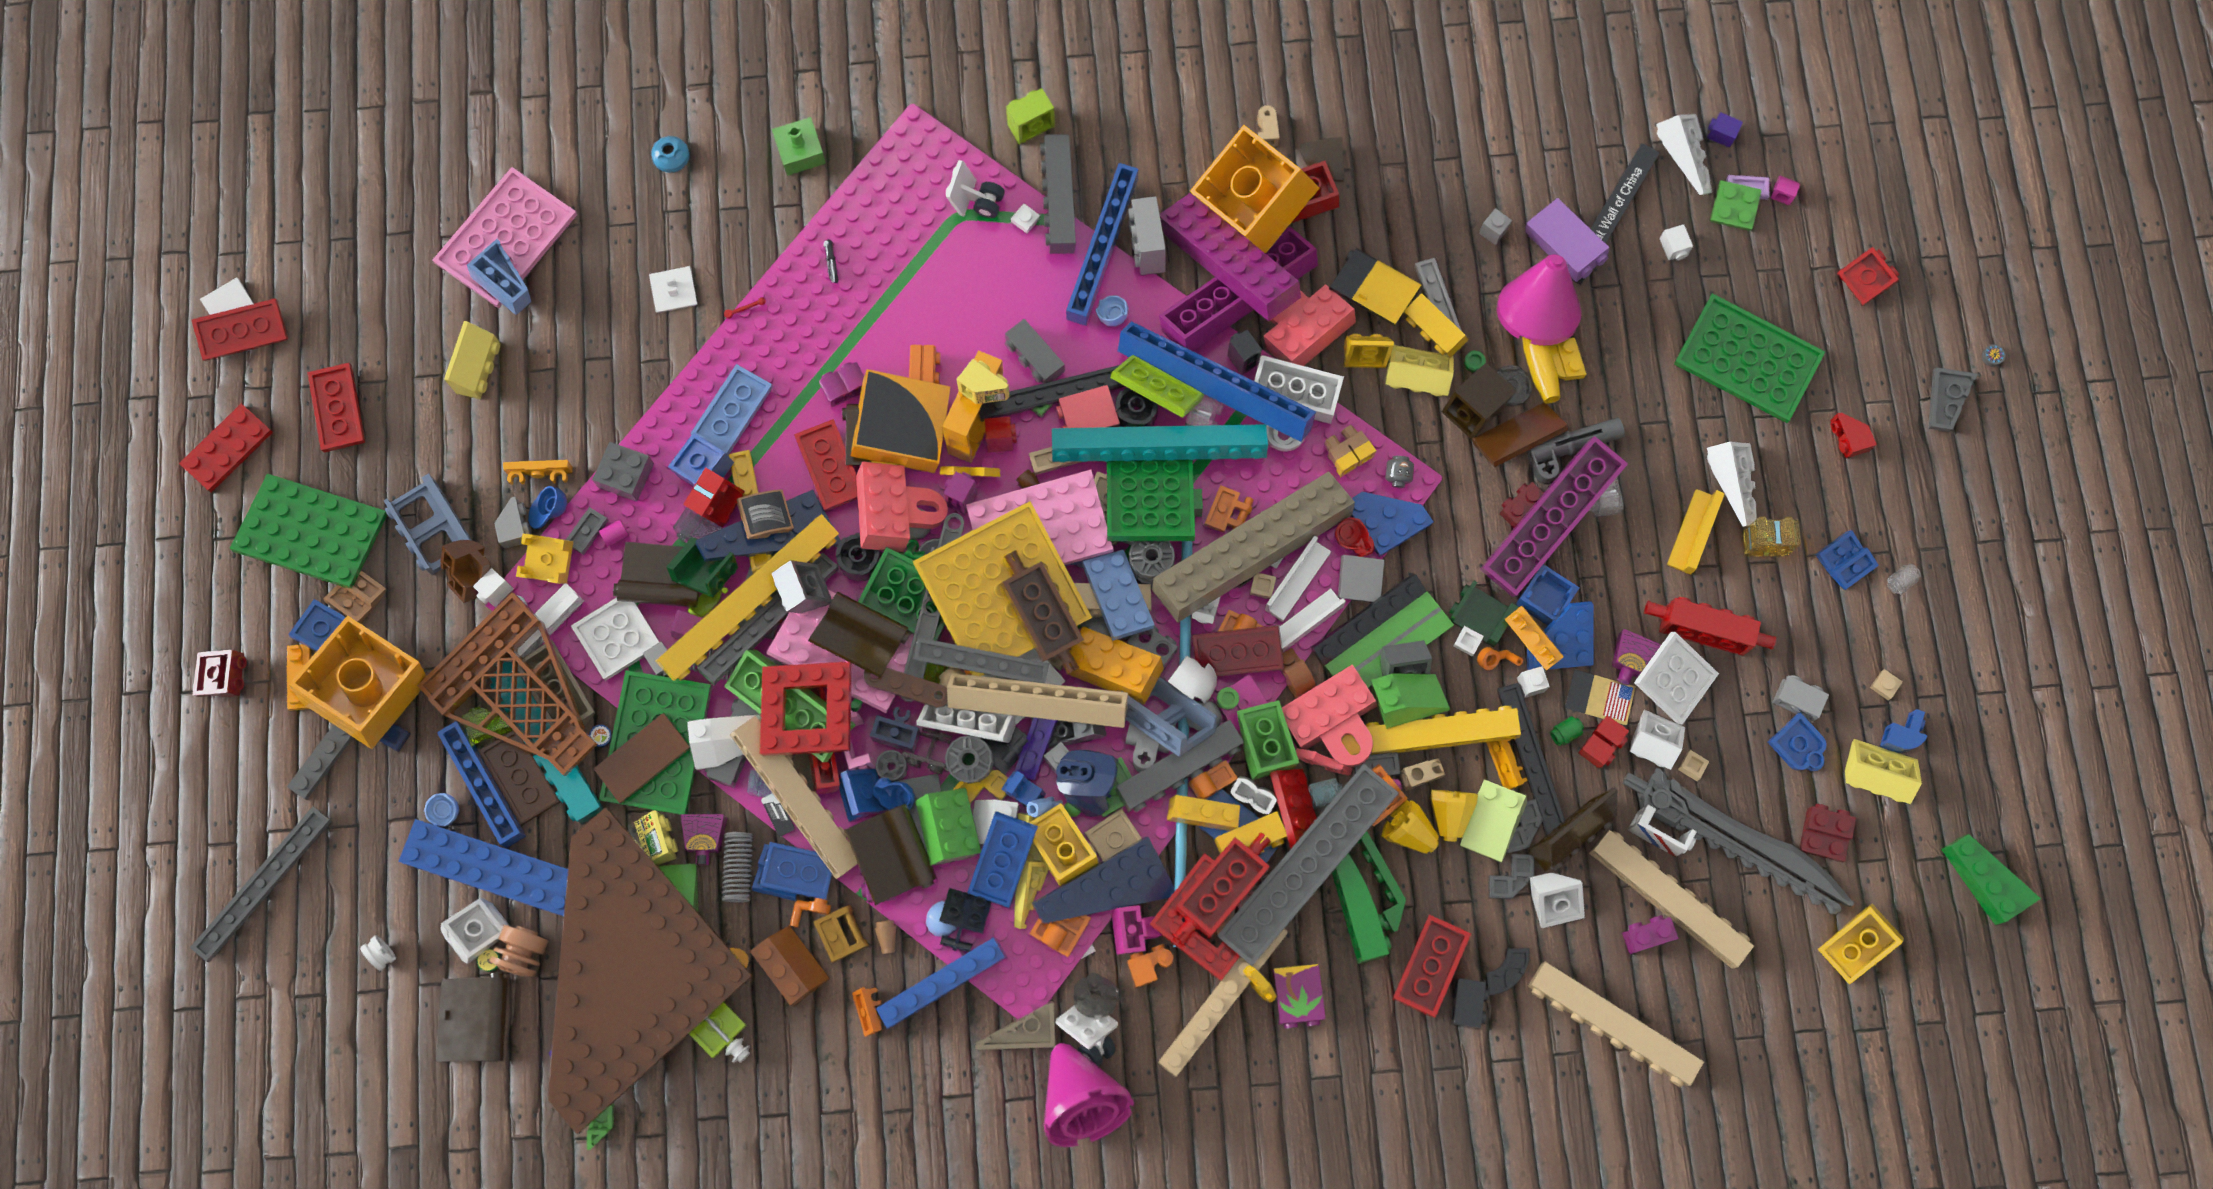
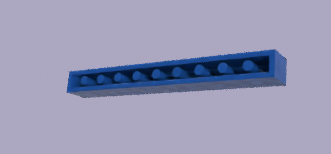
M1132 321L1121 331L1117 351L1127 357L1134 355L1218 402L1300 442L1310 433L1316 411Z

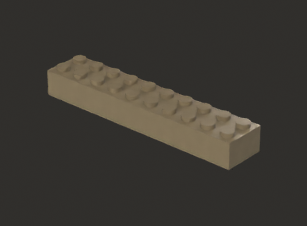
M1328 471L1154 577L1152 591L1174 619L1180 622L1308 543L1314 536L1321 535L1350 517L1353 513L1355 502Z

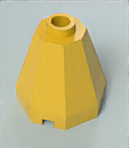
M1431 790L1430 799L1438 833L1440 836H1444L1445 841L1457 842V838L1463 837L1476 807L1478 794L1449 790Z
M1406 800L1390 815L1393 817L1391 823L1387 820L1383 826L1381 836L1388 842L1420 853H1431L1439 844L1437 832L1420 806L1413 800Z

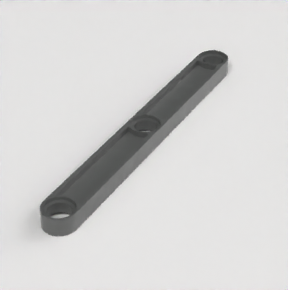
M952 513L946 517L937 549L962 536L964 520L961 515ZM950 519H958L961 523L958 529H951L948 526ZM927 589L904 670L905 674L921 679L924 678L927 662L913 660L917 638L934 640L940 618L938 610L934 613L926 610V604L933 601ZM901 697V698H902L904 701H906V702H913V701H914V700H910V699Z

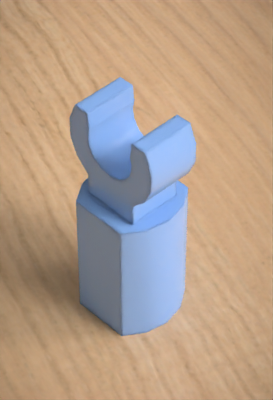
M1054 797L1033 800L1027 805V813L1032 817H1039L1058 804H1063V801H1054Z

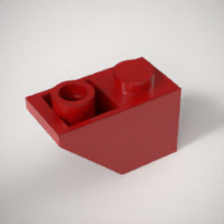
M1841 412L1837 413L1830 420L1832 432L1836 434L1839 440V449L1844 453L1846 459L1870 452L1877 445L1869 425Z

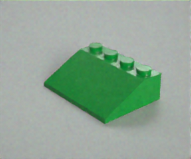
M886 547L858 602L909 627L907 632L914 635L926 587L913 564L914 560ZM933 601L926 604L928 612L934 613L938 610ZM941 615L934 641H939L946 628Z

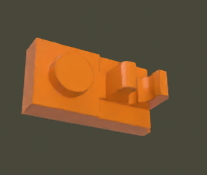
M863 987L852 993L865 1037L882 1030L881 1018L877 1014L876 1008H874L881 1004V1000L873 1001L871 998L872 994L878 992L877 988L865 989Z

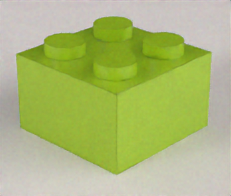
M1043 88L1037 91L1033 90L1019 100L1015 99L1006 106L1008 127L1019 145L1055 127L1054 107Z

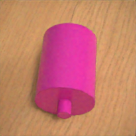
M618 520L600 530L599 533L607 547L628 537L629 534L626 529L629 528V525H623L621 520Z

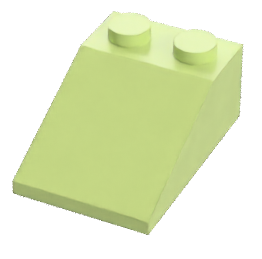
M1484 780L1477 796L1476 807L1460 846L1502 863L1527 805L1526 796Z

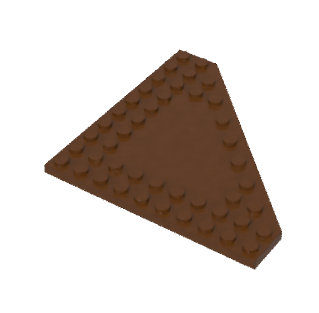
M606 807L571 837L547 1100L576 1134L581 1133L753 977Z

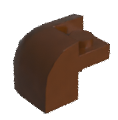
M458 540L443 545L441 553V569L446 570L449 578L447 585L463 603L477 598L476 595L479 592L473 586L490 570V562L484 557L485 547L471 540Z

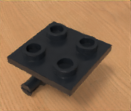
M1016 726L1009 743L980 738L990 745L994 752V766L1004 775L1019 760L1021 751L1028 742L1026 739L1027 735Z
M949 888L939 922L959 927L956 939L942 935L940 945L951 947L954 951L959 949L970 952L973 944L960 941L962 929L983 934L992 902L983 897H977Z

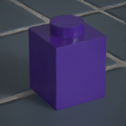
M1720 112L1716 119H1711L1707 128L1710 130L1707 138L1730 148L1743 122Z

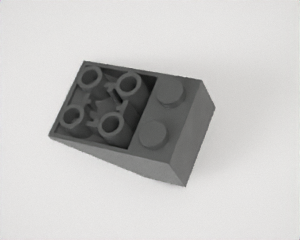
M1058 720L1048 748H1054L1060 742L1065 746L1105 737V726Z

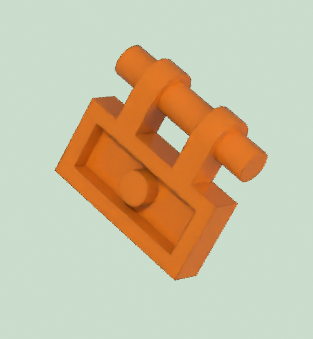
M1220 485L1204 526L1222 533L1225 532L1227 526L1235 529L1245 523L1247 516L1251 514L1253 509L1251 506L1254 499L1246 497L1244 503L1238 501L1240 492ZM1234 509L1240 511L1237 520L1231 518Z

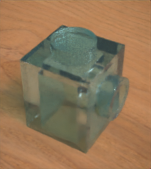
M1336 778L1310 784L1308 789L1313 800L1314 809L1328 806L1343 789L1342 784L1337 783Z

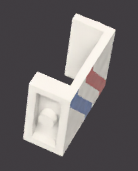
M1647 805L1637 811L1628 829L1631 833L1674 857L1682 853L1684 854L1687 850L1690 851L1696 842V839L1693 838L1696 833L1695 830L1692 829L1681 835L1677 841L1648 825L1656 810L1655 808Z

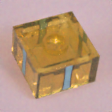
M1758 517L1757 520H1754L1743 531L1745 557L1788 556L1801 545L1799 520H1793L1792 517H1784V520H1766V517Z

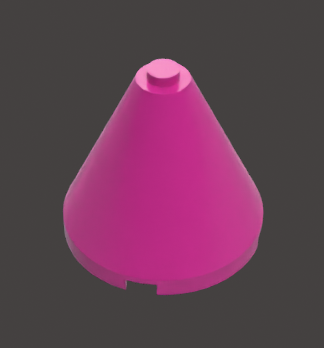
M1556 254L1547 256L1509 282L1502 289L1497 302V315L1503 327L1514 337L1519 339V336L1531 339L1530 344L1554 345L1566 341L1575 333L1581 320V306L1567 263L1562 256Z
M1060 1043L1056 1045L1051 1052L1044 1119V1131L1048 1141L1059 1147H1075L1079 1145L1077 1140L1089 1137L1090 1141L1093 1142L1120 1127L1132 1113L1130 1105H1134L1129 1091L1070 1044Z

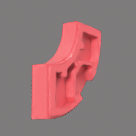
M1296 748L1298 759L1305 763L1325 767L1327 771L1349 776L1352 773V767L1343 766L1332 758L1323 756L1315 751Z

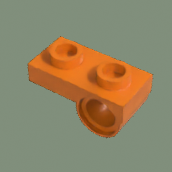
M1225 760L1209 771H1205L1193 778L1188 785L1198 799L1205 800L1235 782L1238 778Z

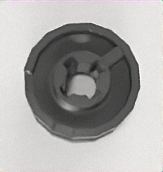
M887 750L877 758L876 771L880 778H889L891 782L901 781L907 774L908 765L900 752ZM888 763L896 764V768L889 770Z

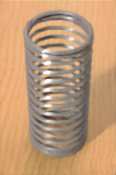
M745 832L725 833L724 838L726 841L724 844L726 846L723 847L726 850L723 852L725 854L723 857L725 859L723 862L725 864L723 867L725 871L722 872L725 875L722 877L725 880L722 882L725 885L722 889L725 891L722 892L724 896H722L721 900L725 902H749V894H726V892H750L751 890L727 889L726 887H751L750 884H727L726 882H751V880L727 879L726 877H751V875L728 874L726 872H751L752 870L728 869L726 867H751L752 865L728 864L726 862H751L752 860L728 859L726 857H752V855L728 854L726 852H752V850L729 849L726 847H752L753 845L729 844L727 842H752L753 835Z

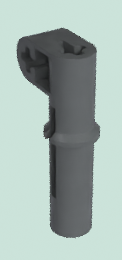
M1617 417L1571 432L1566 431L1526 451L1537 481L1545 485L1552 483L1559 472V464L1556 458L1564 455H1575V452L1580 451L1590 438L1596 436L1603 443L1623 438L1625 432L1620 418ZM1548 460L1550 461L1548 462L1546 468L1545 463L1538 465V463L1545 462Z

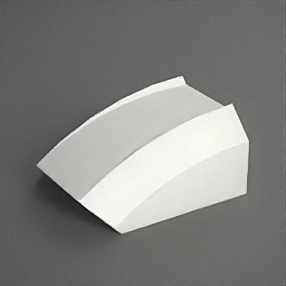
M479 898L442 922L441 931L461 960L468 964L499 941L498 938L503 925L508 926V923L493 903Z

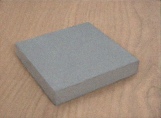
M1341 555L1338 598L1374 602L1381 597L1384 560Z

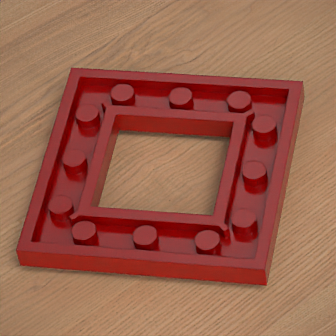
M850 661L762 667L760 755L773 756L850 751L852 664ZM827 687L826 728L785 731L786 689Z
M1204 853L1149 925L1214 977L1222 981L1240 957L1223 941L1216 948L1196 931L1193 932L1184 945L1179 942L1184 933L1177 940L1173 937V934L1184 923L1182 921L1184 916L1175 910L1176 905L1214 862L1212 858ZM1250 890V892L1245 896V898L1239 903V905L1236 907L1238 910L1251 897L1254 891Z

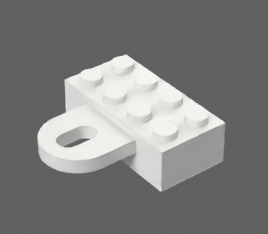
M1261 355L1254 381L1316 411L1314 420L1331 424L1344 377ZM1266 425L1268 444L1274 449L1291 451L1303 443V441L1300 442L1291 437L1287 440H1281L1278 437V430Z

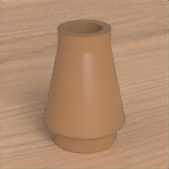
M894 920L876 922V928L874 929L882 954L895 952L897 925H894Z

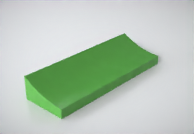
M746 650L724 687L761 714L762 667L778 665L758 650ZM808 688L786 689L785 731L826 728L827 703ZM851 721V730H852L853 727L856 725V724L853 723L852 721ZM833 752L812 754L822 762H827Z

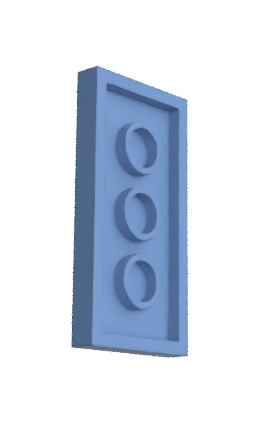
M736 364L690 434L695 433L724 451L727 455L730 454L772 390L773 385Z
M1124 550L1083 561V569L1112 640L1154 628L1155 624Z

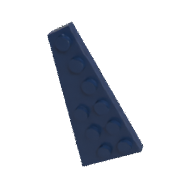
M812 489L786 501L794 527L791 532L770 534L767 538L748 539L743 521L741 520L697 539L695 544L705 562L724 560L729 552L734 553L735 557H752L756 554L765 553L770 555L776 554L819 515L822 514L831 525L832 523ZM838 535L835 537L837 541L832 545L834 547H837L841 541Z
M1144 837L1034 901L1032 905L1041 922L1045 924L1170 898L1175 892V887L1149 837Z

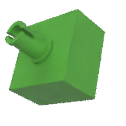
M811 117L772 129L787 176L826 164Z

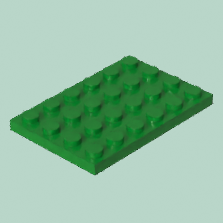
M1712 293L1674 365L1788 423L1819 366L1825 351Z
M1193 460L1108 461L1107 541H1195Z
M267 474L230 549L235 553L351 589L384 524L387 513L384 510Z
M626 670L608 756L662 713L667 715L690 745L687 722L706 719L713 685L680 679L672 680L669 677ZM691 749L624 801L622 805L680 815L687 814L696 771ZM603 782L599 801L621 804Z

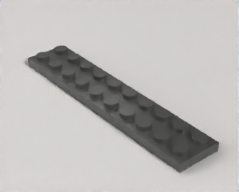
M1363 764L1217 936L1253 966L1391 804L1399 792Z

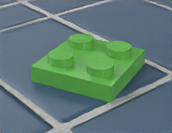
M1721 180L1718 185L1710 222L1751 231L1762 189Z

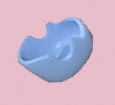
M1115 295L1100 300L1098 308L1095 310L1102 323L1107 326H1118L1127 318L1129 307L1123 298Z
M446 793L431 796L426 802L424 809L426 819L435 826L444 827L450 825L458 817L459 805L457 800Z
M945 901L934 904L929 909L926 917L928 930L939 937H942V935L947 937L958 928L939 922Z

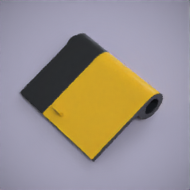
M1358 248L1355 251L1350 250L1345 259L1347 261L1329 289L1395 326L1408 305L1417 296L1422 285Z

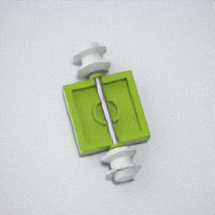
M725 1002L690 1033L691 1037L712 1058H715L726 1046L725 1055L732 1054L734 1056L733 1063L736 1061L741 1063L750 1054L748 1051L750 1046L744 1047L742 1045L743 1038L734 1040L747 1025Z

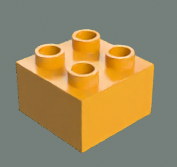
M1243 125L1190 192L1266 254L1318 191L1319 187L1297 165Z
M347 616L288 685L303 705L370 749H373L421 691L417 685L426 677V674L419 661Z

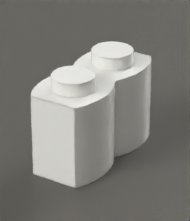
M1239 776L1230 791L1236 799L1241 802L1250 803L1255 810L1264 814H1270L1277 801L1274 792L1267 788L1258 787L1252 779L1244 776Z

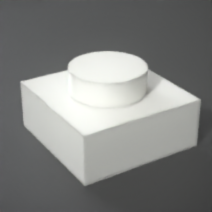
M1023 204L1013 215L1011 222L1028 234L1039 221L1040 215Z
M1464 626L1454 647L1473 656L1484 636Z

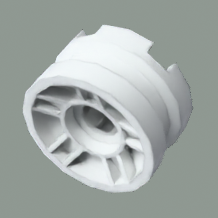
M375 935L370 939V943H365L360 949L367 960L376 969L382 971L386 968L388 962L392 963L396 959V956L390 947L380 937Z

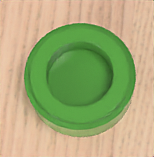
M1226 687L1219 691L1216 701L1221 709L1232 710L1239 702V695L1235 689Z

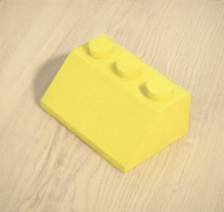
M464 321L444 378L456 394L481 399L482 393H485L487 389L488 375L492 373L494 368V357L500 351V342L496 336L470 322Z
M1394 345L1388 362L1385 384L1397 389L1402 387L1408 388L1413 392L1423 391L1429 392L1434 396H1448L1454 374V356L1449 358L1447 355L1442 356L1439 353Z
M1856 739L1852 741L1845 768L1846 783L1854 788H1863L1876 795L1890 797L1897 802L1911 804L1922 784L1918 760Z

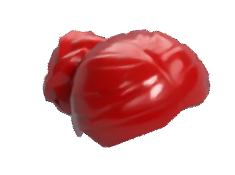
M1346 518L1338 524L1335 529V538L1341 547L1353 550L1358 557L1369 556L1373 553L1374 541L1369 536L1366 526L1360 519Z

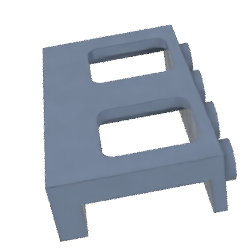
M428 473L422 477L424 483L392 502L388 498L383 501L387 506L385 508L387 515L391 520L395 519L398 524L395 526L396 530L402 537L405 536L408 542L405 543L412 554L416 553L419 558L416 562L422 571L426 570L433 575L441 570V559L434 563H429L420 548L422 543L442 531H446L452 542L458 540L472 541L439 485ZM425 497L434 515L416 527L409 529L400 515V510L417 499Z
M1159 677L1149 697L1156 696L1170 705V707L1158 715L1128 695L1126 720L1179 757L1215 733L1217 715L1186 696L1161 677ZM1183 718H1189L1203 729L1187 739L1184 733L1172 725Z

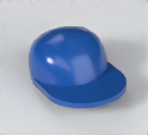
M553 486L545 487L530 507L528 514L530 526L539 529L550 518L561 516L567 507L566 494L559 488Z

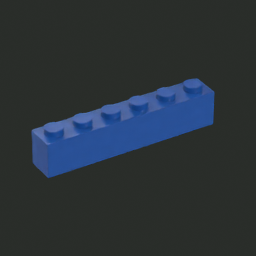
M455 721L438 731L437 734L499 844L508 848L527 837L464 725Z
M993 937L877 1007L876 1010L886 1028H892L1006 959L1007 955L997 938Z

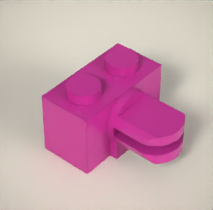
M1140 905L1111 910L1117 955L1146 951L1144 939H1153L1161 936L1159 932L1149 925L1155 916L1141 918Z

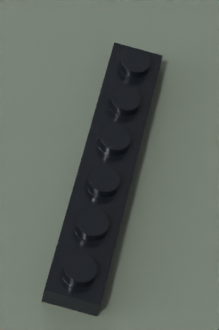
M1412 573L1310 648L1321 665L1325 666L1427 591L1418 576Z

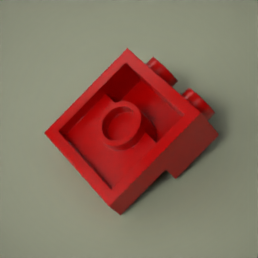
M1874 247L1837 272L1838 276L1862 306L1879 294L1884 293L1899 281L1897 270L1892 265L1889 267L1884 261L1886 260L1885 255L1880 249L1876 251Z

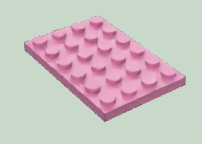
M511 167L434 257L433 262L494 306L500 308L502 303L470 277L467 264L498 238L505 253H507L511 263L523 280L578 214L575 210Z
M1091 470L966 504L972 529L975 530L1031 501L1064 565L1114 552L1112 542L1107 541V524Z
M828 590L831 599H833L836 593ZM829 605L801 614L789 612L767 650V655L788 665L848 662L808 641L826 614ZM910 634L905 645L901 644L887 668L904 673L913 634ZM852 664L851 696L886 713L896 695L868 686L864 680L865 670ZM873 674L870 675L872 679L878 678Z

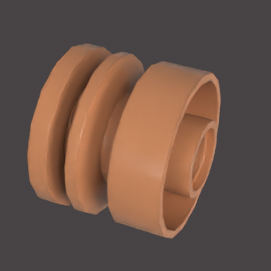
M503 925L498 939L507 944L506 948L494 947L493 951L503 955L501 959L491 956L489 962L494 963L501 970L519 976L535 977L536 971L527 969L529 963L536 966L540 965L538 961L531 957L533 953L544 955L549 940L538 937L537 932L520 926L513 928Z

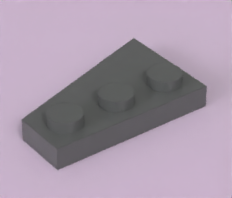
M1938 367L1933 369L1928 429L1945 432L1953 430L1963 403L1969 395L1970 388L1978 374Z

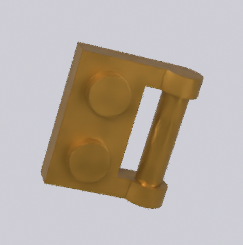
M847 905L814 921L832 963L869 946L867 939L864 940L852 914L854 910L851 905ZM843 916L856 944L851 946L838 921V918Z

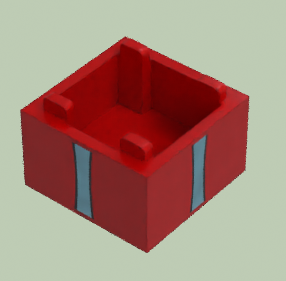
M705 467L683 505L723 528L728 523L730 515L738 504L737 499L743 497L745 491Z

